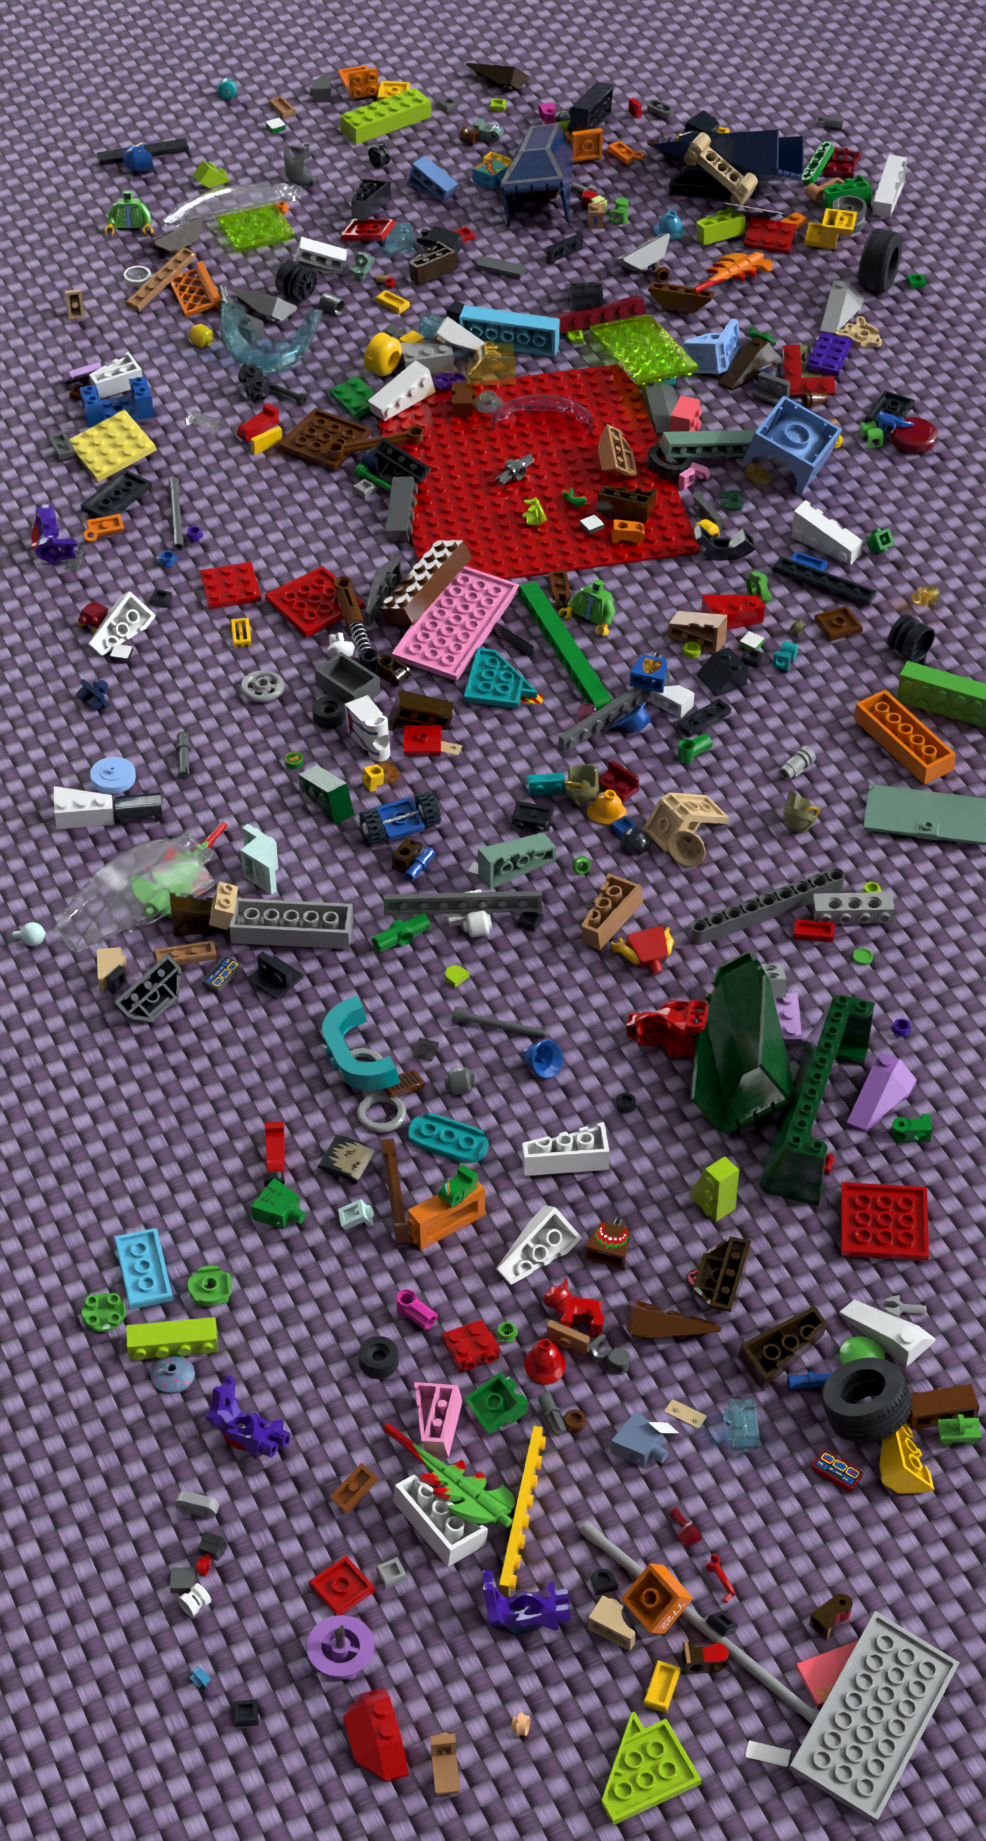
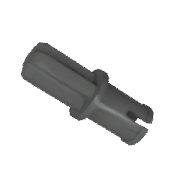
M551 1393L541 1394L538 1397V1402L544 1411L543 1417L545 1420H548L553 1433L561 1435L566 1431L560 1416L561 1410L556 1407Z

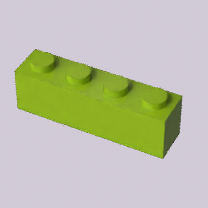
M215 1317L126 1325L129 1360L218 1352Z

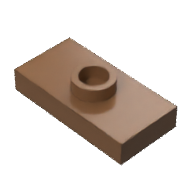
M550 1320L547 1324V1339L560 1344L564 1348H570L585 1356L590 1350L589 1336L553 1320Z

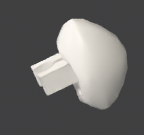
M336 633L337 639H335V635H329L330 645L326 650L328 657L333 658L342 652L352 659L356 652L355 645L352 642L344 641L343 633Z

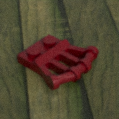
M834 147L833 159L828 160L823 169V176L853 178L854 167L861 160L862 152ZM837 155H844L843 160H836ZM847 156L853 157V160L847 161Z

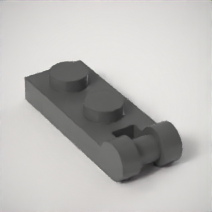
M694 492L693 510L702 520L707 519L719 527V532H722V516L703 498L702 492Z

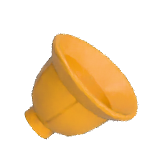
M613 790L602 792L587 807V815L590 819L606 825H611L626 816L627 813L621 799Z

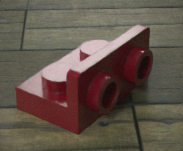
M613 760L609 762L608 770L598 777L599 787L605 791L613 790L622 802L627 801L639 791V777Z

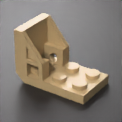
M668 793L659 800L643 830L665 852H669L667 843L669 837L674 832L686 830L695 833L700 823L726 824L729 817L707 795Z

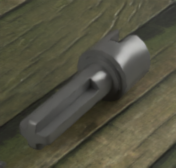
M219 286L218 293L221 299L219 307L221 313L225 317H230L231 313L237 311L235 301L229 296L226 286Z

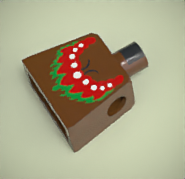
M616 1217L613 1219L612 1224L601 1222L586 1244L585 1259L625 1270L630 1241V1230L624 1227L625 1221Z

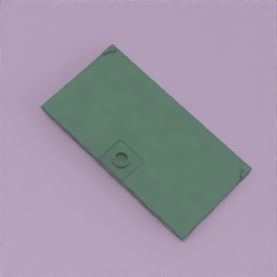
M870 784L863 830L916 836V838L926 840L939 839L986 845V798Z

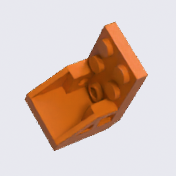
M602 128L572 132L570 136L569 132H565L573 149V163L602 158Z

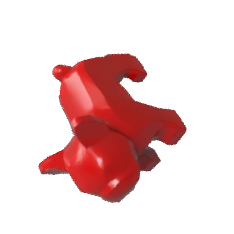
M564 1278L559 1286H552L544 1293V1304L557 1311L560 1324L572 1328L573 1324L587 1321L592 1328L590 1329V1337H598L602 1333L604 1315L602 1314L603 1302L601 1300L596 1301L594 1299L573 1296L568 1290L567 1278Z

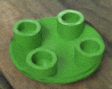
M101 1293L86 1297L81 1316L88 1328L98 1332H106L115 1329L122 1323L126 1310L118 1294Z
M867 1337L850 1338L840 1348L839 1355L843 1365L860 1358L874 1357L884 1359L882 1347L876 1341Z

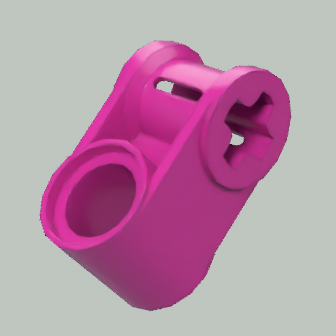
M554 103L539 104L538 112L543 125L556 124Z

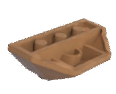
M607 424L598 446L601 469L606 474H611L615 477L636 476L637 470L634 455L629 444L622 437L623 433L621 430Z

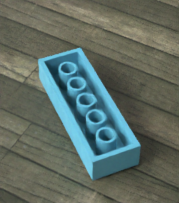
M464 305L460 315V326L490 347L555 357L557 353L560 319Z

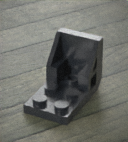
M598 282L564 284L565 291L568 292L570 312L604 306L602 284Z

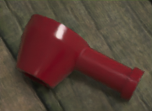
M673 1508L669 1512L670 1518L674 1519L681 1527L676 1537L684 1547L697 1544L703 1540L695 1525L691 1521H687L678 1508Z

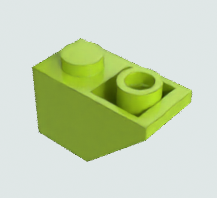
M202 160L192 175L199 183L208 188H213L230 181L226 176L227 172L222 168L217 169V166L210 161L207 163Z

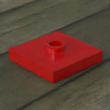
M405 725L404 756H441L442 725Z

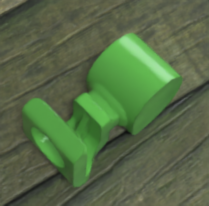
M620 197L615 200V210H610V223L620 225L627 223L629 204L627 198ZM616 214L617 216H620L621 219L615 220L613 219L612 215Z
M875 421L860 423L861 437H868L867 449L882 447L883 431L877 428ZM874 439H879L877 445H871V442Z

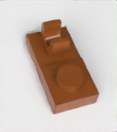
M360 1463L330 1498L343 1511L349 1514L379 1479L366 1466Z

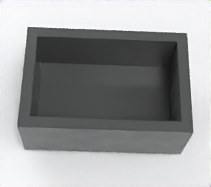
M342 652L315 669L316 686L330 696L340 698L344 704L366 695L372 700L380 694V677Z

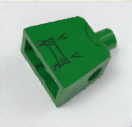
M276 1179L269 1183L251 1206L253 1220L281 1229L286 1228L291 1220L301 1224L306 1217V1212L300 1210L299 1196Z

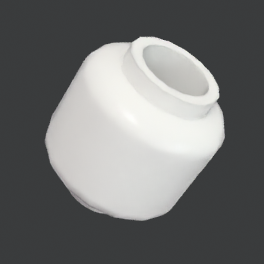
M485 911L468 913L466 920L463 921L464 931L469 932L472 938L488 935L490 930H492L490 914L487 915Z

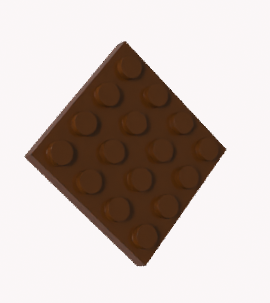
M314 408L278 444V448L336 471L354 452L344 454L340 460H331L327 457V445L331 442H339L343 445L363 441L372 433L370 428Z

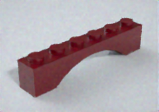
M636 295L596 308L562 312L547 317L560 319L559 334L643 315L645 314L644 299Z

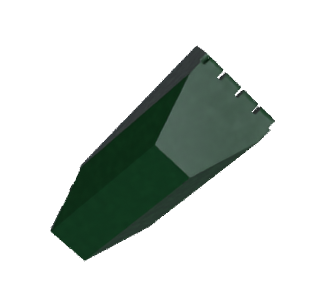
M752 949L718 966L711 981L714 989L711 994L707 993L704 997L708 1001L706 1028L696 1034L691 1100L718 1132H724L726 1135L739 1130L740 1125L745 1127L757 1121L758 1117L761 1119L775 1112V1108L779 1110L791 1104V1100L795 1099V1087L771 983Z

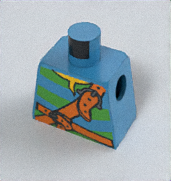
M491 156L473 168V182L492 189L496 188L501 184L507 166Z

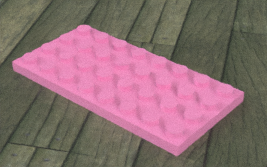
M464 566L414 625H411L392 652V658L458 681L475 656L477 648L481 647L495 623L498 622L519 591V584Z

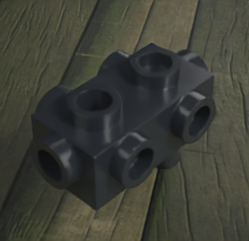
M245 363L240 368L238 379L240 383H243L246 395L251 398L252 402L265 400L268 397L270 385L267 380L264 381L262 378V369L257 367L255 363L251 365L250 363Z

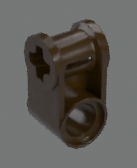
M381 655L377 659V675L392 686L398 687L401 685V681L411 676L410 669L390 655Z

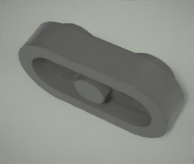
M657 99L647 101V110L663 119H668L673 115L672 106Z

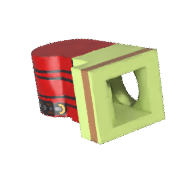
M586 190L582 193V206L584 208H588V203L604 204V213L607 212V200L592 190Z

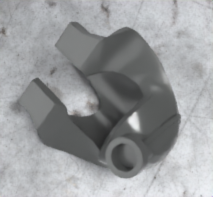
M284 146L285 175L289 181L295 185L305 183L315 185V176H311V171L305 166L306 159L312 154L311 146L306 148V152L294 158L290 155L289 147Z

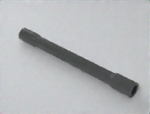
M172 477L169 479V492L173 524V549L175 551H182L184 544L181 528L179 480L176 477Z

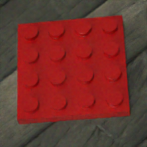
M324 566L265 594V600L305 637L344 619L339 602L334 597V581L336 577ZM355 595L360 610L364 609V602Z
M841 1182V1256L928 1261L927 1187Z

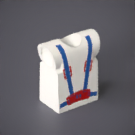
M368 695L346 703L345 712L348 734L364 750H368L369 757L372 760L379 762L387 760L390 757L387 717L382 716V712Z

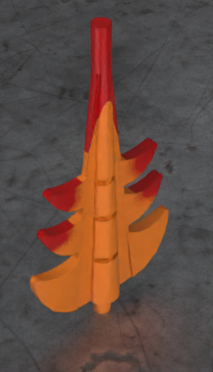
M753 252L750 255L732 253L720 257V262L713 263V267L707 268V273L716 275L692 288V293L697 294L729 278L745 281V275L756 277L757 270L769 272L772 270V261L764 259V254L759 252Z

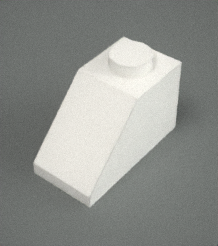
M680 685L665 686L663 693L651 691V703L682 718L694 706V693Z

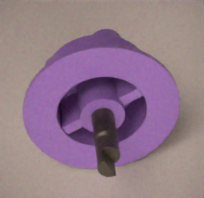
M345 1615L333 1616L321 1621L313 1628L307 1640V1654L312 1665L328 1677L339 1680L354 1679L356 1674L368 1665L375 1648L372 1632L367 1625L357 1618Z

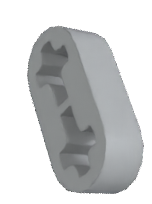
M180 1491L174 1503L175 1507L182 1512L205 1518L216 1517L220 1506L219 1502L211 1497L187 1491Z

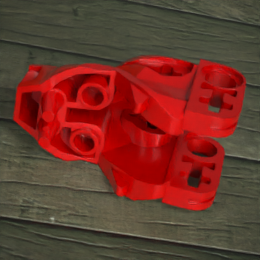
M671 1000L665 1002L655 1012L630 1013L626 1024V1036L636 1041L638 1045H661L669 1057L684 1055L695 1057L696 1034L694 1033L702 1032L706 1028L708 1004L699 1000H691L690 1002ZM695 1009H703L704 1011H703V1012H695L694 1010H695Z

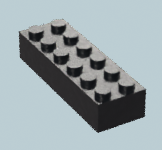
M596 82L570 107L569 116L571 117L567 126L569 136L572 132L598 128L607 119L612 110L614 84Z

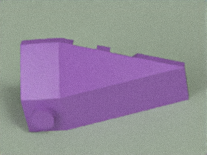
M882 1052L879 1053L846 1125L867 1132L882 1119L884 1114L889 1110L892 1111L902 1099L905 1100L909 1097L917 1079L900 1059Z

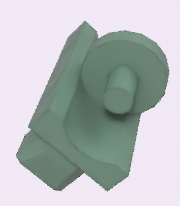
M362 252L355 256V262L349 269V273L354 274V280L363 281L365 279L366 273H369L375 257H368L366 253Z

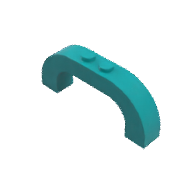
M358 996L348 998L332 1008L323 1021L322 1032L326 1043L323 1047L327 1057H332L330 1062L333 1069H338L341 1077L347 1084L361 1090H380L399 1084L400 1080L397 1069L390 1056L374 1062H360L352 1056L343 1039L350 1029L368 1022Z

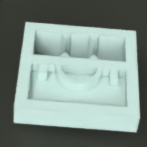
M247 824L242 828L244 847L241 849L243 877L272 895L277 891L275 871L278 869L276 841L272 837L263 834L259 829Z

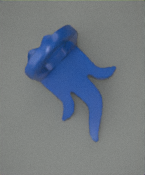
M882 411L876 414L879 424L878 428L882 430L885 424L883 434L886 432L888 425L893 430L896 429V426H914L912 422L904 421V418Z

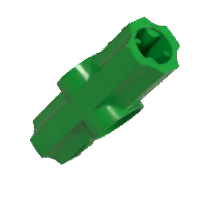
M423 913L405 922L402 920L394 921L388 930L371 938L374 949L379 953L397 944L401 946L409 944L414 936L431 928L428 917Z

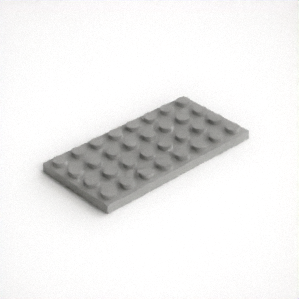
M875 1611L788 1769L873 1823H876L960 1662Z

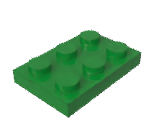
M358 376L329 390L330 396L354 419L371 411L368 400L376 394Z

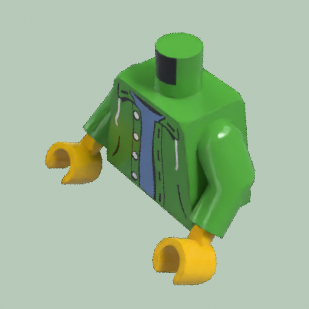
M124 191V199H118L117 203L113 204L108 213V226L105 228V233L107 234L108 229H112L113 235V226L115 225V228H143V232L146 235V230L150 228V232L153 234L154 230L150 226L151 215L145 204L141 203L139 198L133 199L132 191Z
M594 580L593 585L581 588L567 604L568 607L566 609L562 608L559 611V616H562L567 611L564 619H570L573 609L574 614L598 624L595 628L596 634L599 635L603 629L601 635L607 636L609 634L607 626H610L615 615L612 594L603 590V581Z

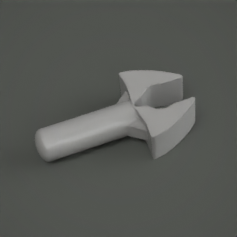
M571 183V189L582 193L586 190H592L597 193L596 187L592 184L589 187H584Z
M900 1295L890 1297L884 1302V1306H889L884 1308V1312L898 1318L901 1313L926 1314L927 1311L924 1305L903 1304L899 1300Z

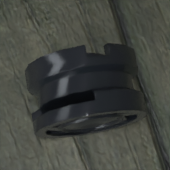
M378 144L377 147L369 149L368 156L375 168H380L390 163V154L385 145Z

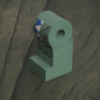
M479 118L474 124V129L479 130L478 139L498 142L504 134L502 126L487 124L484 119Z

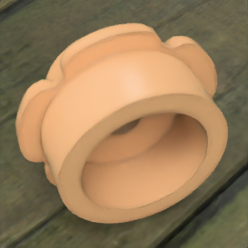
M520 1712L518 1716L513 1717L511 1729L515 1731L517 1737L520 1735L527 1736L530 1716L523 1715V1712Z

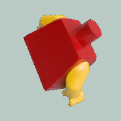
M662 925L628 934L624 943L622 938H619L618 943H613L612 941L611 946L613 952L621 953L633 964H636L639 969L649 967L651 974L655 976L663 972L661 963H664L671 954L674 940L669 933V927H666L664 931Z

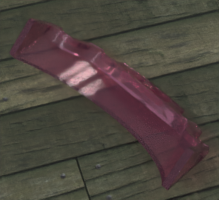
M536 394L518 397L502 404L492 413V429H496V424L499 420L508 419L511 413L516 410L572 412L577 415V419L580 422L587 423L590 426L589 433H593L594 420L591 413L579 403L555 395Z

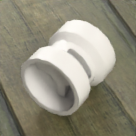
M196 1583L191 1587L188 1594H183L178 1598V1602L187 1615L194 1617L201 1607H206L211 1603V1598L208 1592L200 1584Z

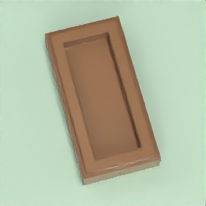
M282 96L269 100V105L283 119L296 115V110Z

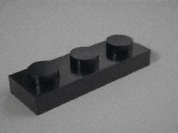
M717 699L679 721L677 728L690 738L731 714V707L721 699Z

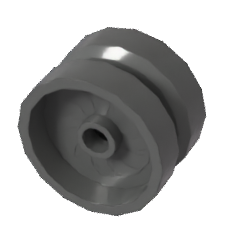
M847 195L838 197L833 201L832 209L857 212L853 233L859 232L864 228L867 205L863 199Z

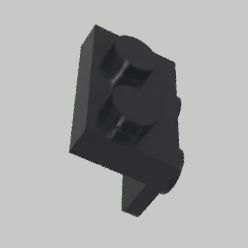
M517 801L514 814L511 815V822L517 828L524 829L525 827H530L538 832L550 831L554 807Z

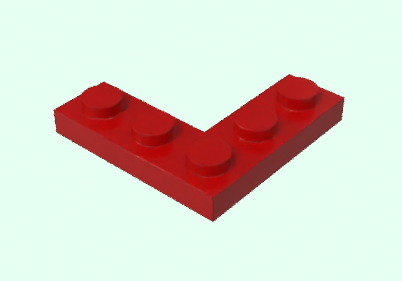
M800 344L783 345L784 380L791 382L789 396L803 395L808 391L822 394L835 393L834 376L801 377Z

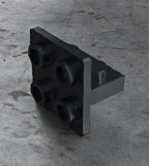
M262 951L257 955L258 970L248 977V982L277 1000L301 981L303 974L278 957H271Z

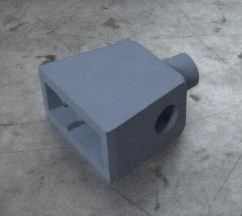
M638 1411L631 1416L611 1440V1453L641 1467L646 1466L652 1458L663 1463L668 1457L669 1451L661 1447L663 1433L656 1430L649 1423L650 1421Z

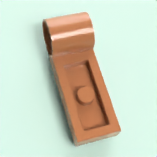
M837 177L820 186L811 183L806 187L805 195L819 203L823 201L824 187L837 182L839 185L845 182Z

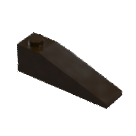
M466 63L467 67L502 85L506 90L519 89L530 77L516 67Z
M754 337L745 345L720 379L718 385L733 391L746 385L749 380L756 379L759 368L768 363L779 367L782 361L769 342Z

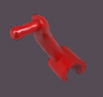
M713 1554L711 1555V1561L715 1564L706 1562V1569L711 1573H716L728 1593L722 1599V1602L726 1604L731 1596H735V1591L720 1568L719 1556Z

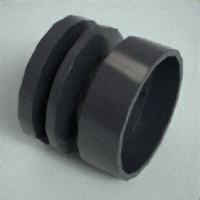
M293 260L285 261L278 269L275 278V286L278 291L300 301H305L312 295L317 283V274L313 269L302 266Z
M905 614L892 626L887 644L895 651L903 653L907 658L922 650L928 653L935 639V630L924 623H920L918 619L911 615Z

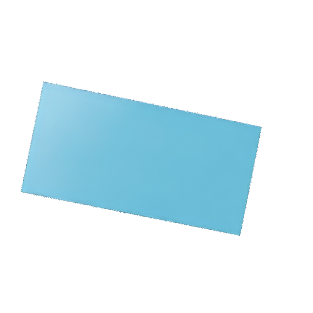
M157 1228L115 1236L116 1249L130 1310L173 1301Z

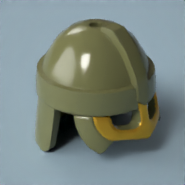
M583 764L568 768L569 782L563 778L566 794L569 795L577 807H582L584 804L590 803L599 791L598 767Z
M789 791L786 805L783 809L785 823L791 830L803 834L815 824L821 808L812 806L808 799L797 796L795 792Z

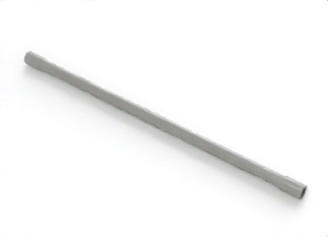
M587 1521L581 1526L579 1532L584 1537L601 1548L635 1578H638L644 1571L640 1565L609 1541L590 1522ZM689 1606L685 1608L680 1614L713 1643L725 1645L731 1658L809 1723L813 1724L818 1715L817 1712L729 1639L720 1635Z

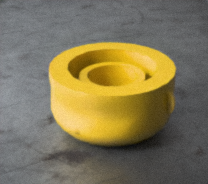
M386 333L375 335L368 344L364 354L365 369L382 377L390 375L397 368L402 356V347L399 340L390 337Z

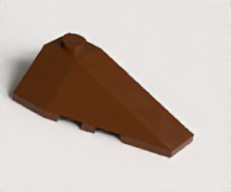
M630 1299L627 1330L636 1339L644 1340V1337L658 1338L721 1332V1326L718 1323L695 1316H688V1319H686L678 1311L671 1310L666 1313L657 1305Z

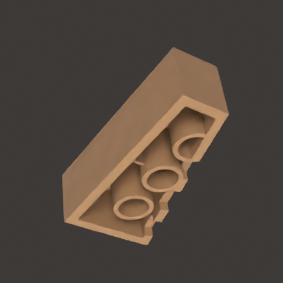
M608 873L606 882L602 885L601 892L594 901L593 908L590 909L582 924L583 943L598 950L603 948L643 903L641 885Z

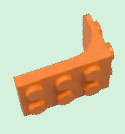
M367 65L338 70V75L350 99L378 95L377 68L368 69Z

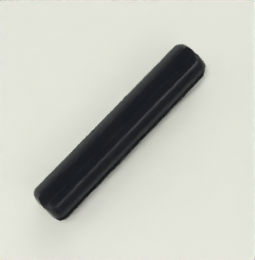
M495 623L491 630L493 633L527 655L534 652L532 644L501 624Z

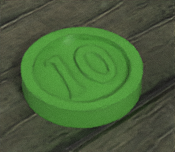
M859 948L854 951L853 960L859 965H868L873 960V954L866 948Z

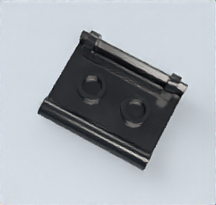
M161 792L115 796L116 819H120L121 825H125L124 819L155 816V822H159V815H162Z

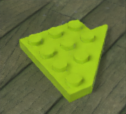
M635 1711L631 1713L602 1798V1806L613 1825L701 1785L702 1779L667 1719L644 1728Z

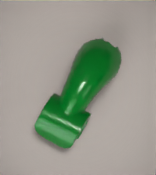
M570 488L569 493L563 490V499L576 507L587 505L586 497H573L572 488Z

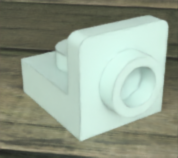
M361 1199L338 1209L341 1226L345 1230L363 1222L369 1227L373 1226L372 1217H374V1212L371 1206L366 1205Z

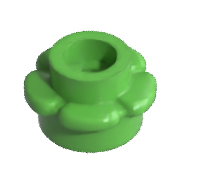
M579 856L572 861V869L578 874H585L590 869V860L586 856Z
M503 1322L497 1328L496 1334L499 1341L510 1343L516 1339L518 1331L513 1323Z

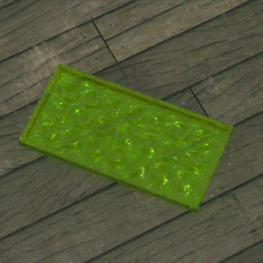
M651 314L590 326V333L636 385H644L647 382H658L661 379H672L680 375H691L694 372H698V365Z

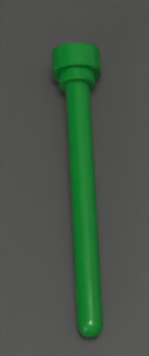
M359 464L355 468L354 475L356 477L368 479L391 493L392 485L371 474L368 467Z

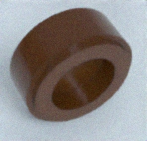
M577 1409L566 1412L563 1418L566 1430L571 1433H578L584 1430L586 1426L585 1414Z

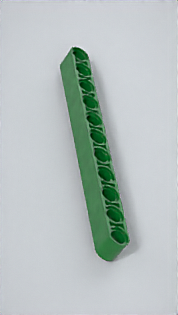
M537 582L519 585L518 595L593 714L611 703L610 695Z

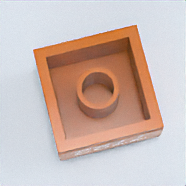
M649 1563L621 1598L650 1633L665 1634L694 1599L664 1565Z

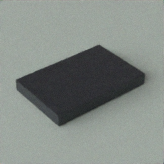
M884 391L865 417V423L875 421L878 427L876 414L880 411L900 418H906L915 405V400ZM888 425L887 430L892 431V427Z

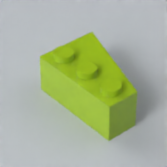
M732 205L727 206V210L723 212L722 210L717 211V215L713 217L709 215L696 222L697 240L703 245H711L717 241H725L728 238H735L746 234L745 216Z
M723 1157L704 1170L689 1193V1196L703 1209L704 1213L707 1216H711L716 1222L736 1209L739 1169L730 1160Z

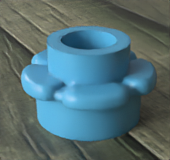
M199 1666L194 1670H190L192 1675L189 1678L198 1688L202 1685L207 1687V1684L212 1680Z

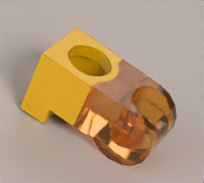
M391 761L382 762L363 768L362 783L369 792L377 790V786L396 782L400 778L401 773Z

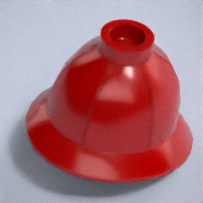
M542 1339L527 1353L524 1367L527 1375L534 1382L549 1385L557 1382L563 1376L566 1362L563 1354L555 1344L548 1339Z

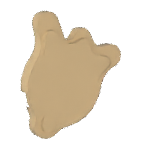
M862 316L856 318L855 325L847 323L845 329L837 330L835 336L852 339V345L859 348L880 347L882 345L879 330L869 325Z

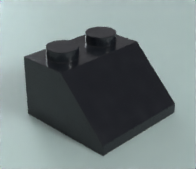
M727 647L713 653L697 672V676L718 697L747 685L749 668Z

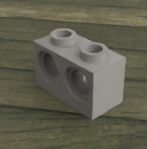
M761 964L770 980L774 998H786L787 979L782 964Z

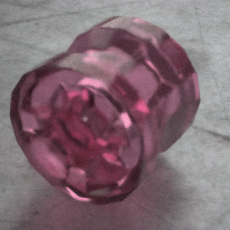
M588 703L580 705L578 707V723L594 714L596 707Z

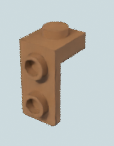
M442 1732L430 1736L435 1794L460 1793L455 1733L448 1734Z

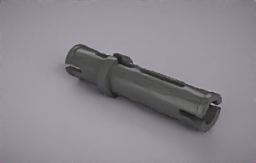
M185 731L177 733L176 746L178 778L181 779L182 774V780H187L190 777L189 752L191 747L189 745V734L185 733Z

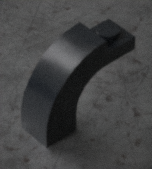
M701 525L694 528L695 540L701 547V553L708 558L718 561L736 560L756 550L754 538L744 529H741L733 536L717 538L707 532Z

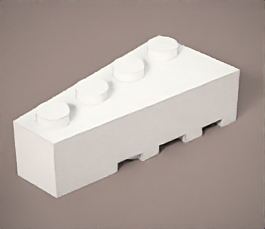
M889 154L878 184V190L875 191L874 198L871 201L872 214L891 217L904 185L907 157Z
M415 360L368 400L371 412L386 421L433 394L435 388L429 369Z
M805 500L794 510L792 538L851 565L862 554L863 540L846 528L841 529L835 520L827 519L822 515V511L810 507L811 503Z
M604 1122L598 1123L597 1127L588 1129V1127L579 1128V1132L571 1134L567 1132L559 1133V1136L552 1139L547 1136L522 1143L524 1175L609 1170V1147Z
M412 1475L395 1485L393 1502L447 1567L485 1546L488 1529L485 1526L468 1522L448 1510L449 1505H453L451 1501L433 1495L432 1487L420 1481L417 1476Z

